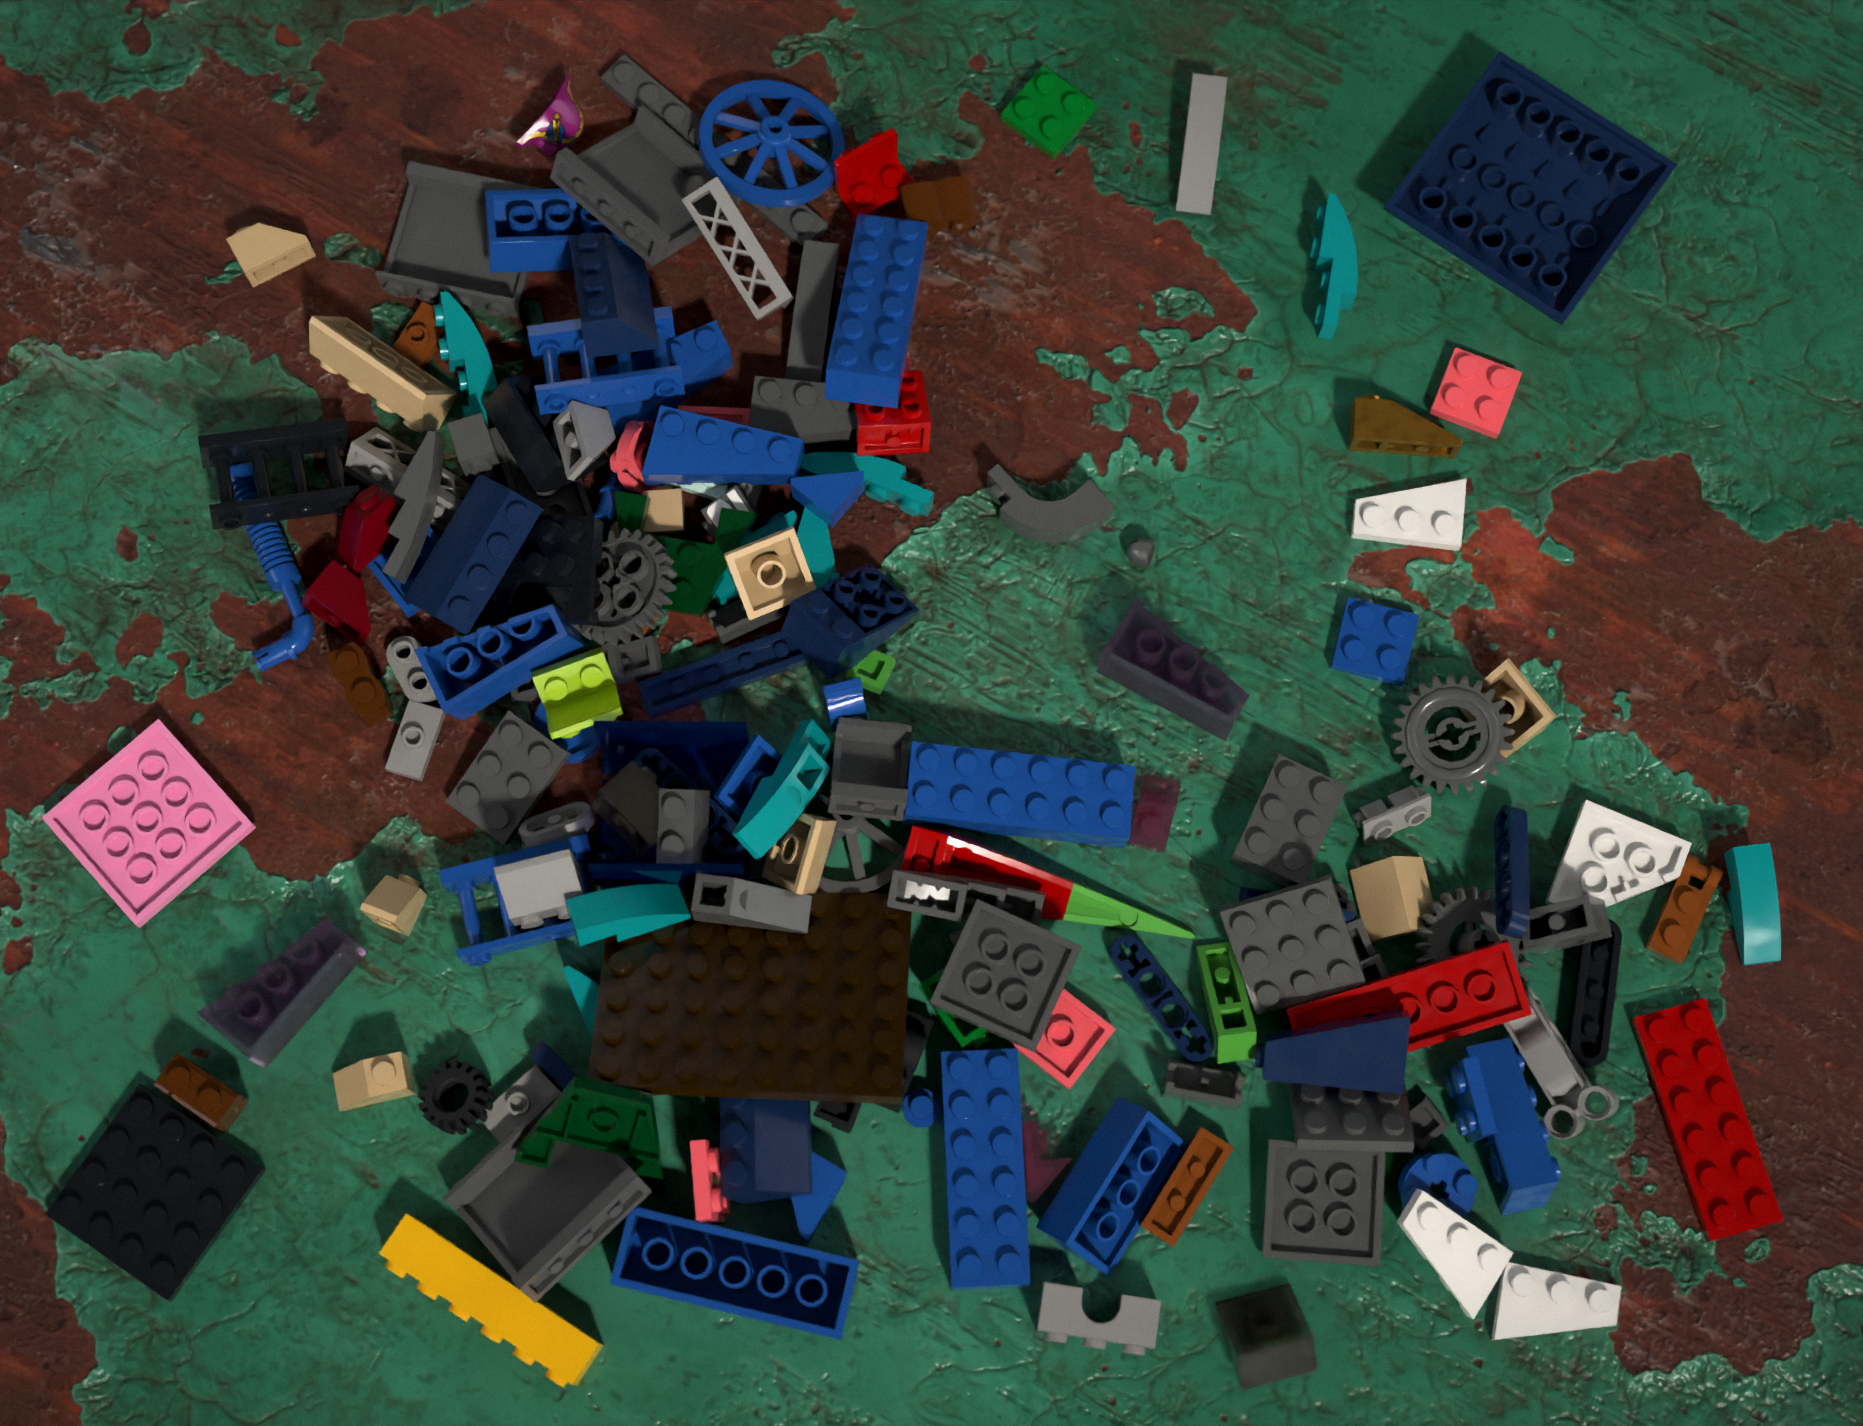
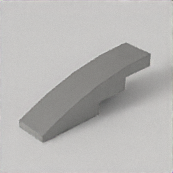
M1197 73L1192 75L1176 212L1211 215L1228 77Z

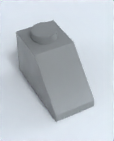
M572 400L568 404L567 409L561 412L552 422L568 480L574 481L616 439L608 410Z

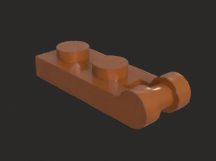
M1691 854L1687 855L1680 877L1673 881L1645 946L1646 949L1677 964L1684 962L1713 892L1722 877V869L1711 865L1709 868L1699 863V858ZM1691 876L1703 881L1700 889L1688 884Z

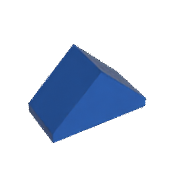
M864 471L790 478L792 497L832 528L865 491Z

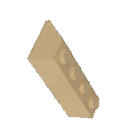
M336 316L311 317L309 321L310 354L320 360L319 365L330 373L344 376L348 379L347 384L352 389L363 394L368 393L377 399L375 404L389 413L396 412L404 418L403 423L408 428L419 433L439 430L458 393L349 318Z

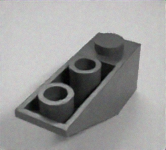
M696 873L691 913L694 921L808 934L812 896L807 894L800 895L790 890L733 877Z

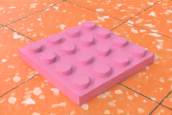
M159 719L42 817L46 824L139 928L256 828Z

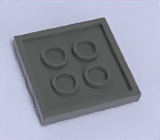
M1330 875L1220 907V915L1256 1016L1366 984V978Z
M977 899L929 1005L1035 1053L1082 946Z
M1268 1139L1261 1257L1380 1267L1386 1152L1296 1150L1295 1141Z

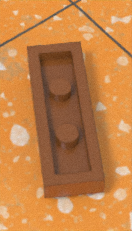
M1200 1127L1140 1227L1173 1248L1234 1147L1203 1127Z

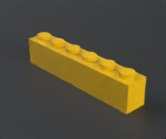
M405 1214L379 1252L380 1255L388 1259L384 1265L387 1269L401 1278H404L407 1273L420 1281L416 1288L433 1300H436L438 1295L451 1302L448 1308L449 1311L468 1322L470 1317H473L482 1323L481 1333L498 1344L503 1338L515 1346L512 1353L531 1366L536 1360L548 1368L544 1375L563 1388L567 1382L575 1386L579 1384L604 1346L540 1301L533 1302L512 1282L412 1215Z

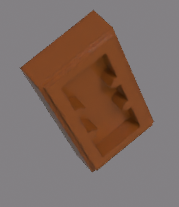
M422 301L392 349L423 370L438 349V339L444 338L442 326L436 327L433 306Z

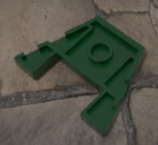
M615 491L619 536L623 528H626L632 534L636 529L644 533L651 500L648 496ZM721 507L713 545L651 535L668 550L666 554L674 560L670 567L677 572V576L669 580L677 587V590L668 592L666 595L673 603L672 605H662V611L698 617L703 616L724 578L723 574L727 565L723 554L741 547V541L749 527L752 528L756 520L754 512Z
M575 1076L516 1149L514 1161L547 1169L556 1141L635 1158L632 1166L634 1172L652 1190V1193L662 1195L665 1179L653 1094Z

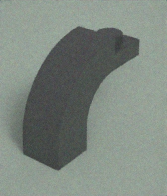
M999 464L987 472V493L997 504H1004L1000 507L999 520L1012 531L1028 539L1047 543L1076 540L1092 533L1112 516L1114 505L1090 479L1064 499L1042 501L1025 493Z

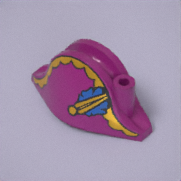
M568 75L563 79L538 120L514 144L516 147L522 148L533 145L551 157L555 151L570 147L580 137L584 129V116L574 99L571 85L572 80Z

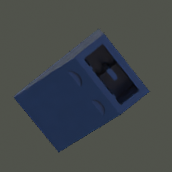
M868 563L793 600L781 631L831 679L856 666L915 616L919 609L871 563Z

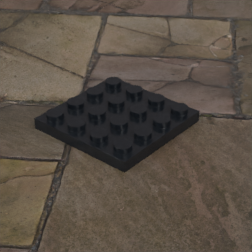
M139 1084L50 1205L45 1215L161 1297L172 1302L266 1170L147 1087Z

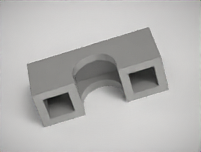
M1047 1282L1042 1284L1036 1331L1044 1332L1043 1340L1067 1343V1337L1070 1336L1082 1338V1346L1104 1350H1106V1343L1122 1345V1353L1145 1356V1349H1155L1161 1300L1122 1294L1119 1296L1118 1309L1114 1318L1107 1323H1096L1087 1318L1083 1312L1081 1305L1083 1288Z

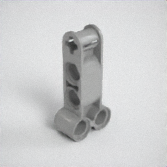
M1527 986L1525 993L1532 1015L1503 1024L1552 1105L1544 1116V1123L1548 1133L1556 1139H1568L1578 1135L1583 1130L1585 1118L1599 1121L1612 1116L1619 1106V1098L1614 1089L1606 1084H1596L1593 1086L1590 1084L1534 990ZM1594 1091L1600 1092L1606 1097L1607 1108L1603 1113L1594 1111L1589 1104V1098ZM1561 1110L1570 1113L1574 1120L1570 1131H1564L1557 1125L1556 1116Z

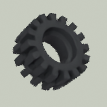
M451 1060V1065L442 1062L439 1064L441 1071L432 1068L428 1072L432 1079L428 1081L423 1078L421 1085L426 1087V1091H418V1098L424 1101L418 1104L419 1110L425 1113L423 1117L428 1122L448 1134L455 1135V1132L460 1135L467 1134L466 1128L475 1131L479 1128L476 1123L478 1119L484 1123L488 1119L483 1114L484 1110L492 1111L494 1104L488 1101L489 1098H494V1091L488 1088L492 1084L489 1079L484 1077L485 1075L464 1061L461 1063L458 1060ZM464 1084L468 1089V1097L465 1104L457 1111H448L444 1105L447 1092L454 1085Z

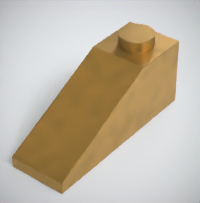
M1363 395L1360 398L1355 397L1351 406L1349 416V451L1456 458L1462 447V439L1392 400L1381 399L1377 395Z

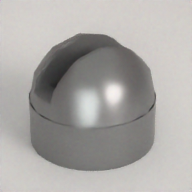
M1148 538L1132 540L1126 551L1128 559L1137 566L1149 568L1153 560L1156 541Z

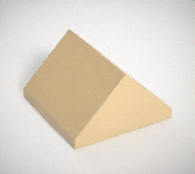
M793 526L723 554L730 578L749 621L787 606L793 600L816 589Z
M1509 658L1482 680L1481 693L1484 694L1491 689H1495L1496 692L1491 700L1492 703L1502 700L1506 702L1499 711V714L1512 715V719L1503 724V727L1515 730L1513 735L1504 737V741L1512 744L1514 747L1512 750H1501L1500 753L1505 758L1545 730L1555 719V713ZM1459 708L1469 722L1476 720L1467 710Z
M803 811L788 831L769 849L761 876L796 894L817 893L837 820Z
M1391 856L1349 871L1358 914L1363 921L1371 943L1417 935L1416 930L1418 928L1427 927L1422 921L1421 916L1425 913L1432 914L1429 905L1433 902L1422 857Z

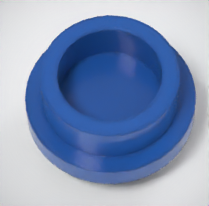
M914 1090L906 1096L903 1102L904 1117L908 1123L915 1127H929L940 1116V1101L930 1090Z

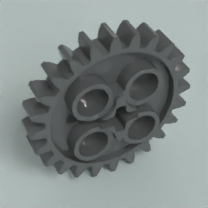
M623 528L620 536L612 530L609 531L608 541L605 542L603 540L602 562L600 565H596V582L600 584V596L596 597L594 601V610L599 613L597 626L571 625L587 639H593L599 645H603L606 641L613 647H616L619 639L627 645L630 644L631 634L633 633L642 639L643 627L645 626L654 630L656 627L652 619L655 616L665 618L666 615L661 610L662 605H672L673 603L666 595L668 592L677 590V587L669 581L677 576V572L670 567L674 560L666 554L668 550L650 534L645 535L638 529L632 534L629 530ZM563 587L564 589H566L568 592L571 593L572 588H565V587ZM570 594L562 599V602H564L566 605L568 603Z

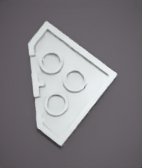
M1585 800L1580 808L1545 904L1549 905L1589 894L1603 899L1605 906L1609 907L1674 881L1680 877L1692 843Z

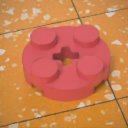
M636 420L627 422L617 449L611 455L610 468L614 473H617L620 483L628 491L642 494L644 491L654 490L655 487L663 485L661 483L659 485H646L642 477L656 422Z

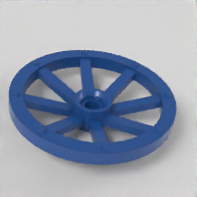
M771 80L743 82L722 91L705 109L698 133L699 153L710 175L713 178L718 177L724 188L738 198L767 207L797 206L821 196L835 182L833 163L845 151V141L840 124L831 110L822 101L799 87ZM760 98H775L787 101L788 103L778 117L771 116ZM747 100L760 122L723 112L735 103ZM801 107L811 114L820 125L788 126V123L798 108ZM714 123L753 133L714 148L712 142ZM828 138L831 147L830 162L828 163L795 139ZM756 147L758 150L743 180L729 171L721 162L723 158ZM787 150L822 174L812 182L798 187ZM768 157L776 158L786 190L766 189L754 185Z

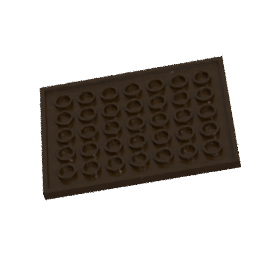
M613 883L612 888L641 884ZM678 885L690 913V919L620 942L617 941L615 935L605 939L588 1079L654 1095L902 1104L912 912L886 907L889 893H832L817 891V893L807 894L812 896L808 934L694 921L691 913L694 886Z

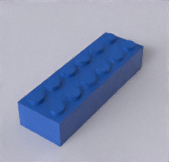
M858 213L826 366L825 399L898 408L926 256L927 222Z
M912 741L908 754L907 804L902 824L913 825L916 822L934 828L1123 848L1130 839L1135 766Z
M1018 1048L941 1052L951 1290L1029 1287L1031 1282Z
M635 1207L627 1215L610 1284L842 1341L860 1261Z

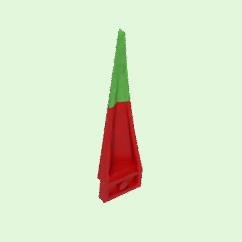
M916 822L912 826L901 867L903 870L972 878L1044 891L1046 894L1041 918L1103 925L1189 939L1196 937V934L1190 929L953 831L950 833Z

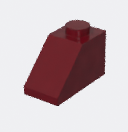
M374 484L368 489L361 491L355 500L345 508L336 554L341 562L351 567L357 574L397 540L388 531L400 508L390 495Z
M332 559L307 589L301 604L359 647H362L371 632L363 581L358 578L357 573L351 567L345 564L340 565Z

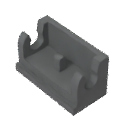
M739 598L715 611L714 609L707 611L706 616L722 647H725L786 617L787 607L784 606L749 621Z
M1168 1058L1162 1097L1237 1111L1242 1106L1243 1094L1241 1092L1246 1074L1240 1071Z

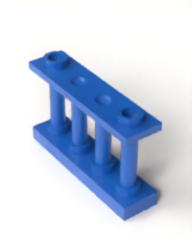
M671 306L653 308L660 346L658 349H652L655 368L633 371L631 352L616 354L619 374L597 376L594 357L586 358L580 319L527 326L533 361L543 360L546 384L535 385L540 415L561 413L567 409L568 404L572 400L600 407L685 395L681 365H669L666 341L675 338ZM579 355L583 379L561 382L558 357Z
M587 833L439 870L443 887L448 892L453 891L454 894H458L469 947L456 950L457 957L463 963L469 962V966H480L490 963L492 956L575 936L571 922L558 924L556 916L543 919L544 923L541 929L521 933L520 926H515L509 919L494 867L570 849L579 863L586 894L590 893L583 863L586 862V857L594 856V852ZM490 882L496 888L506 937L484 943L473 891L476 890V885Z

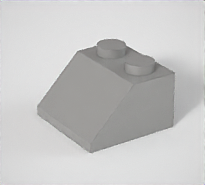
M570 849L494 867L509 919L515 926L521 925L522 929L540 926L544 923L543 919L557 915L559 919H569L565 900L586 894L579 863Z

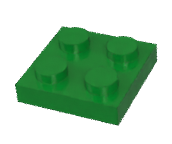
M1043 65L1001 112L1000 120L1055 159L1097 111L1098 104Z

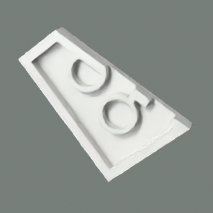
M1416 1189L1398 1218L1397 1223L1422 1257L1430 1263L1439 1275V1280L1459 1302V1307L1465 1315L1474 1320L1513 1252L1424 1191Z

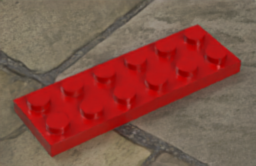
M1507 939L1369 981L1364 985L1286 1007L1292 1029L1395 1010H1408L1410 1028L1407 1053L1532 1015Z
M1706 998L1632 1018L1630 1021L1706 1242L1783 1221L1784 1219Z

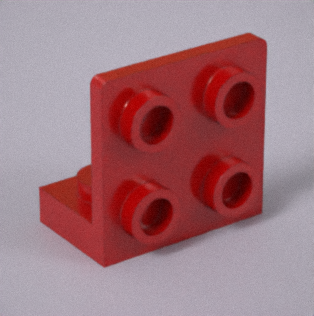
M894 128L873 134L865 144L856 149L845 150L833 163L835 194L855 223L858 213L877 215L900 202V187L914 183L898 160L897 132Z
M921 370L904 371L898 408L854 403L857 419L855 443L857 456L929 452L931 417Z

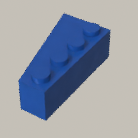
M716 320L666 341L669 365H681L685 395L598 407L609 412L616 437L613 441L616 449L627 422L630 420L656 422L660 405L678 409V405L682 406L684 400L694 393L698 394L734 367L731 350ZM652 349L645 350L631 357L633 371L655 368ZM618 363L597 371V376L619 374Z
M660 405L642 477L646 485H659V483H677V485H692V483H714L715 485H729V483H748L749 485L791 484L790 478L799 476L805 453L804 441L800 438Z
M551 604L509 618L508 622L496 626L487 625L477 629L475 633L460 638L454 636L443 640L442 644L430 648L424 646L414 651L442 711L463 721L532 679V671L560 662L583 648L585 644L578 630L562 619L564 615L563 610Z
M1511 1037L1466 1046L1462 1059L1473 1056L1478 1057L1498 1132L1482 1140V1144L1492 1148L1489 1171L1492 1182H1500L1503 1190L1504 1199L1498 1202L1501 1216L1545 1207L1559 1182L1558 1180L1561 1179V1171L1556 1157H1550L1546 1145L1549 1141L1547 1127L1543 1120L1538 1121L1534 1109L1537 1105L1534 1089L1531 1084L1526 1085L1522 1073L1525 1070L1523 1056L1519 1049H1514Z

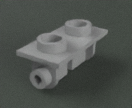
M1410 785L1405 789L1388 795L1391 808L1387 809L1381 799L1357 808V813L1353 814L1352 818L1357 828L1362 827L1364 845L1376 840H1385L1394 832L1408 826H1417L1431 817V794H1425L1421 786L1414 788V786Z

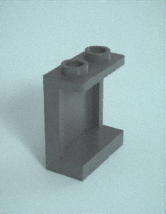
M857 716L838 718L834 737L828 813L903 821L907 804L908 790L906 789L909 742L912 732L911 725L901 724L897 721H871Z

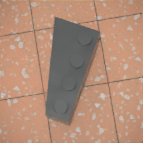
M755 376L748 426L803 439L805 449L814 447L815 450L828 449L831 445L839 444L855 445L857 419L854 403L825 399V383Z

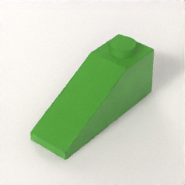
M1223 942L1196 946L1210 1035L1213 1039L1217 1063L1255 1059L1257 1031L1243 977L1231 943Z

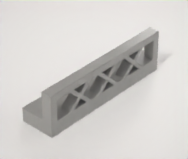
M718 177L681 199L757 321L781 306L786 309L795 303L793 295ZM710 192L717 202L714 218L700 215L693 205L694 202ZM721 210L728 219V221L719 219ZM704 221L712 223L711 232ZM718 224L733 227L736 232L733 248L718 245L715 235ZM740 240L747 251L738 249ZM723 251L731 253L730 261H728ZM737 254L753 259L755 264L751 278L737 275L733 269ZM758 271L761 272L766 281L757 279ZM741 281L750 283L748 291ZM755 284L770 287L777 299L758 309L752 299Z
M375 427L351 442L343 471L369 487L372 484L376 485L402 507L404 501L393 494L408 466L401 462L411 463L417 451ZM376 441L387 449L377 448L372 443ZM443 468L441 482L446 485H440L431 525L442 532L445 531L463 501L460 498H464L472 486Z

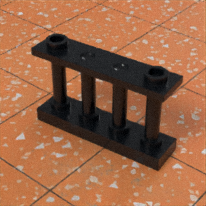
M346 418L198 436L203 468L214 467L220 499L219 504L209 505L213 530H234L245 525L327 514L344 515L345 508L360 493L359 485L346 487L340 450L349 449ZM323 452L326 455L332 489L309 491L303 455ZM287 457L289 458L295 493L272 496L266 460ZM251 462L258 498L235 501L229 465Z

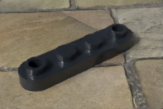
M1610 919L1609 924L1612 937L1605 938L1604 945H1599L1595 941L1579 945L1567 1045L1581 1068H1592L1599 1065L1606 1059L1609 1050L1622 943L1621 930ZM1581 1043H1587L1591 1047L1590 1056L1582 1054L1580 1051Z

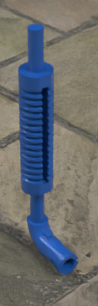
M230 464L235 501L257 499L252 464ZM276 521L245 525V530L248 532L247 535L253 544L252 547L255 549V554L258 555V561H260V565L263 567L262 570L266 574L265 577L270 588L274 592L282 591L294 619L291 623L292 629L282 634L283 638L252 651L253 658H257L255 662L261 672H265L267 669L290 658L293 660L299 658V653L305 650L311 642L315 628L312 615L307 614L295 587L301 581V575Z

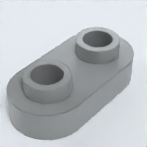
M401 636L394 639L387 648L386 658L405 695L409 700L425 705L434 703L437 698L414 651L421 648V644L410 636ZM402 649H410L411 652L407 658H399V652ZM418 680H427V684L423 689L415 688Z
M574 802L525 820L519 827V833L523 844L530 848L586 834L594 824L595 818L588 803Z

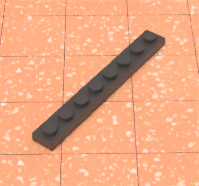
M625 54L600 77L602 84L636 113L639 106L644 105L699 152L698 133L702 118ZM712 128L714 148L730 143ZM742 152L721 159L726 168L742 180L753 162ZM763 169L754 183L755 186L766 189L786 190L785 187ZM741 199V201L802 252L804 240L817 241L828 230L827 222L805 204L791 207H767Z

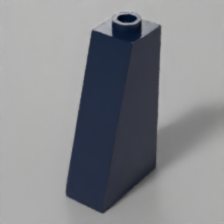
M1395 1010L1265 1034L1264 1045H1257L1255 1068H1262V1080L1403 1094L1410 1015L1408 1010Z

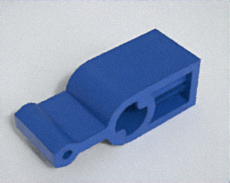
M860 677L823 686V700L832 732L836 731L839 717L857 716L867 720Z

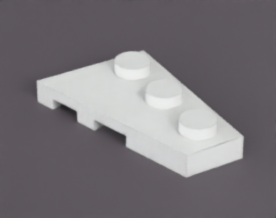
M1467 479L1356 499L1353 509L1351 538L1459 551L1462 545Z
M1508 1262L1500 1277L1491 1340L1615 1326L1622 1286Z

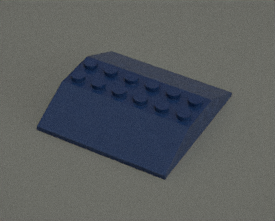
M1499 52L1384 205L1383 209L1560 325H1563L1631 233L1677 164L1510 57Z

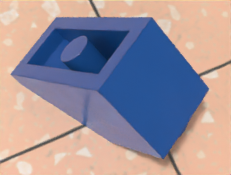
M812 1152L813 1194L791 1197L800 1236L808 1243H810L848 1177L846 1171Z

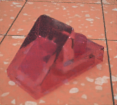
M1145 773L1128 845L1164 854L1178 803L1181 782Z
M1038 1121L1022 1122L1027 1203H1035L1070 1163L1072 1158L1041 1160V1154H1047L1046 1130L1039 1131Z

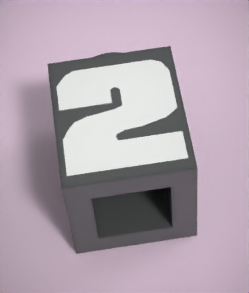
M736 485L701 510L706 518L702 524L713 540L716 537L721 507L754 512L756 520L753 526L764 519L744 489Z

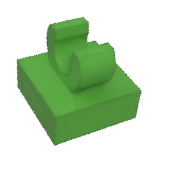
M873 650L856 666L849 669L846 679L860 677L864 689L880 695L896 664L895 658Z

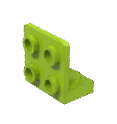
M602 647L531 672L532 679L545 708L551 739L573 737L584 728L595 724L599 726L609 724L617 716L623 714L617 684Z

